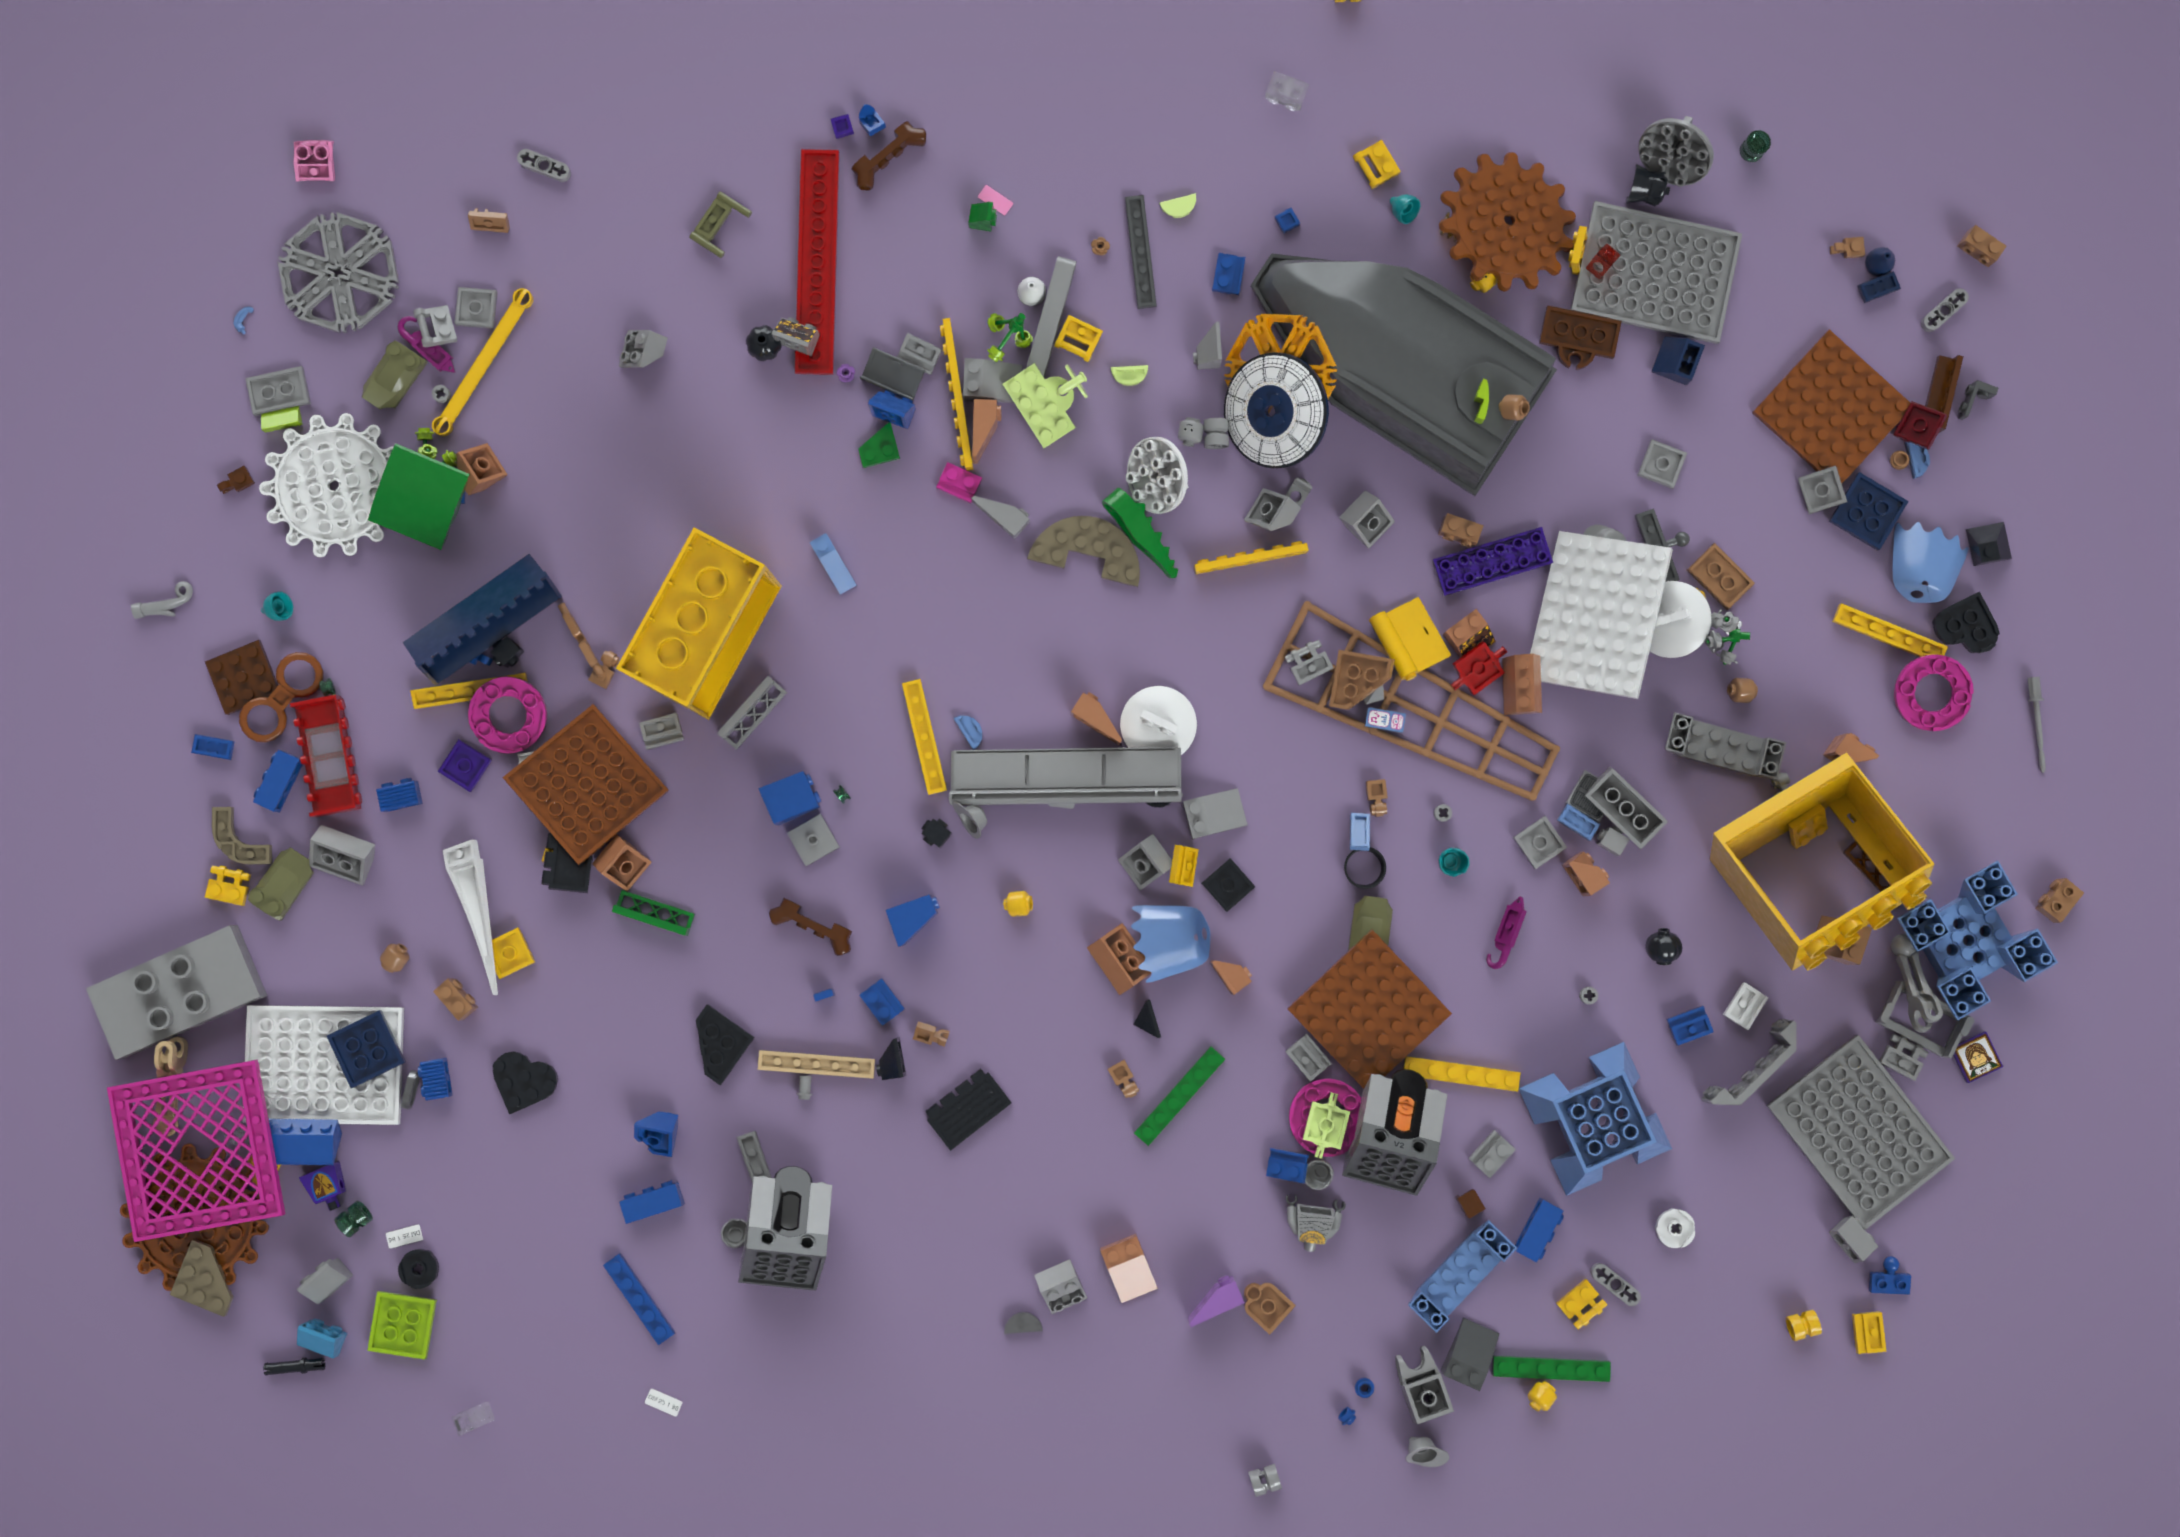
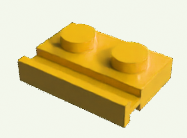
M1175 845L1169 883L1193 887L1199 849Z
M1882 1312L1852 1314L1856 1353L1887 1352Z

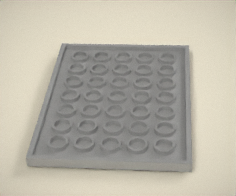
M1594 201L1587 230L1588 238L1585 241V250L1581 259L1580 272L1577 277L1571 310L1619 320L1624 324L1719 344L1742 233Z
M1855 1035L1766 1105L1849 1213L1861 1222L1864 1230L1955 1159L1859 1035Z

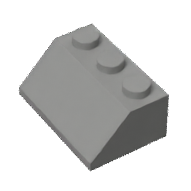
M321 825L310 839L309 864L312 868L363 886L374 859L375 844Z

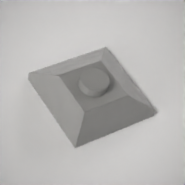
M1220 322L1214 323L1198 344L1196 352L1193 353V364H1197V370L1220 368L1222 361Z
M1263 488L1244 521L1273 531L1292 524L1301 507L1290 497Z

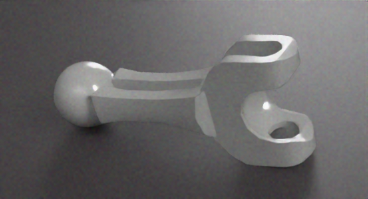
M1899 934L1891 941V950L1897 956L1896 962L1904 979L1907 1001L1909 1003L1908 1015L1912 1027L1915 1031L1924 1033L1932 1027L1933 1022H1937L1942 1017V1008L1939 999L1933 994L1925 979L1918 952L1915 951L1906 934ZM1907 958H1908V960H1909V962H1910V965H1911V967H1912V970H1913V973H1914V976H1915V979H1916L1917 987H1916L1915 982H1914V980H1913V978H1912V974H1911V971H1910V968H1909V965H1908ZM1931 1010L1935 1011L1936 1016L1931 1015ZM1920 1017L1923 1018L1925 1026H1921L1918 1023Z

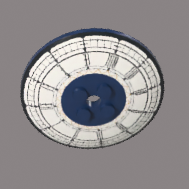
M1280 352L1258 355L1243 364L1234 374L1228 385L1224 399V418L1228 419L1227 432L1237 450L1245 458L1259 466L1286 468L1302 462L1316 450L1327 428L1329 405L1324 385L1313 368L1294 355ZM1270 406H1273L1275 409L1273 416H1270L1268 413Z

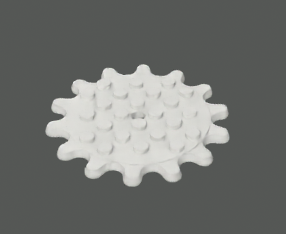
M342 414L338 424L334 427H328L322 416L313 415L309 420L310 430L307 434L300 435L291 428L285 430L283 438L288 445L286 452L283 454L271 452L265 457L266 464L274 468L275 477L270 481L262 482L259 490L261 494L273 496L276 499V506L267 513V520L272 524L281 521L289 524L290 530L286 536V542L291 546L298 545L301 540L306 538L312 540L314 545L313 553L317 557H324L329 547L335 543L341 545L346 555L353 556L357 553V540L359 537L368 536L374 542H379L384 537V532L380 526L369 521L368 517L380 480L394 447L387 449L378 447L377 440L381 430L377 425H370L365 431L357 432L353 427L354 418L351 414ZM333 481H338L339 483L336 491L330 489V483Z

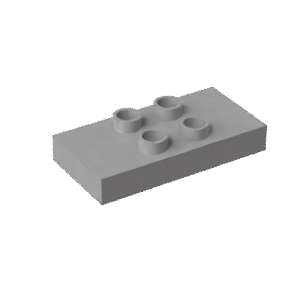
M229 925L86 988L115 1060L130 1057L162 1041L171 1039L267 996L238 925Z

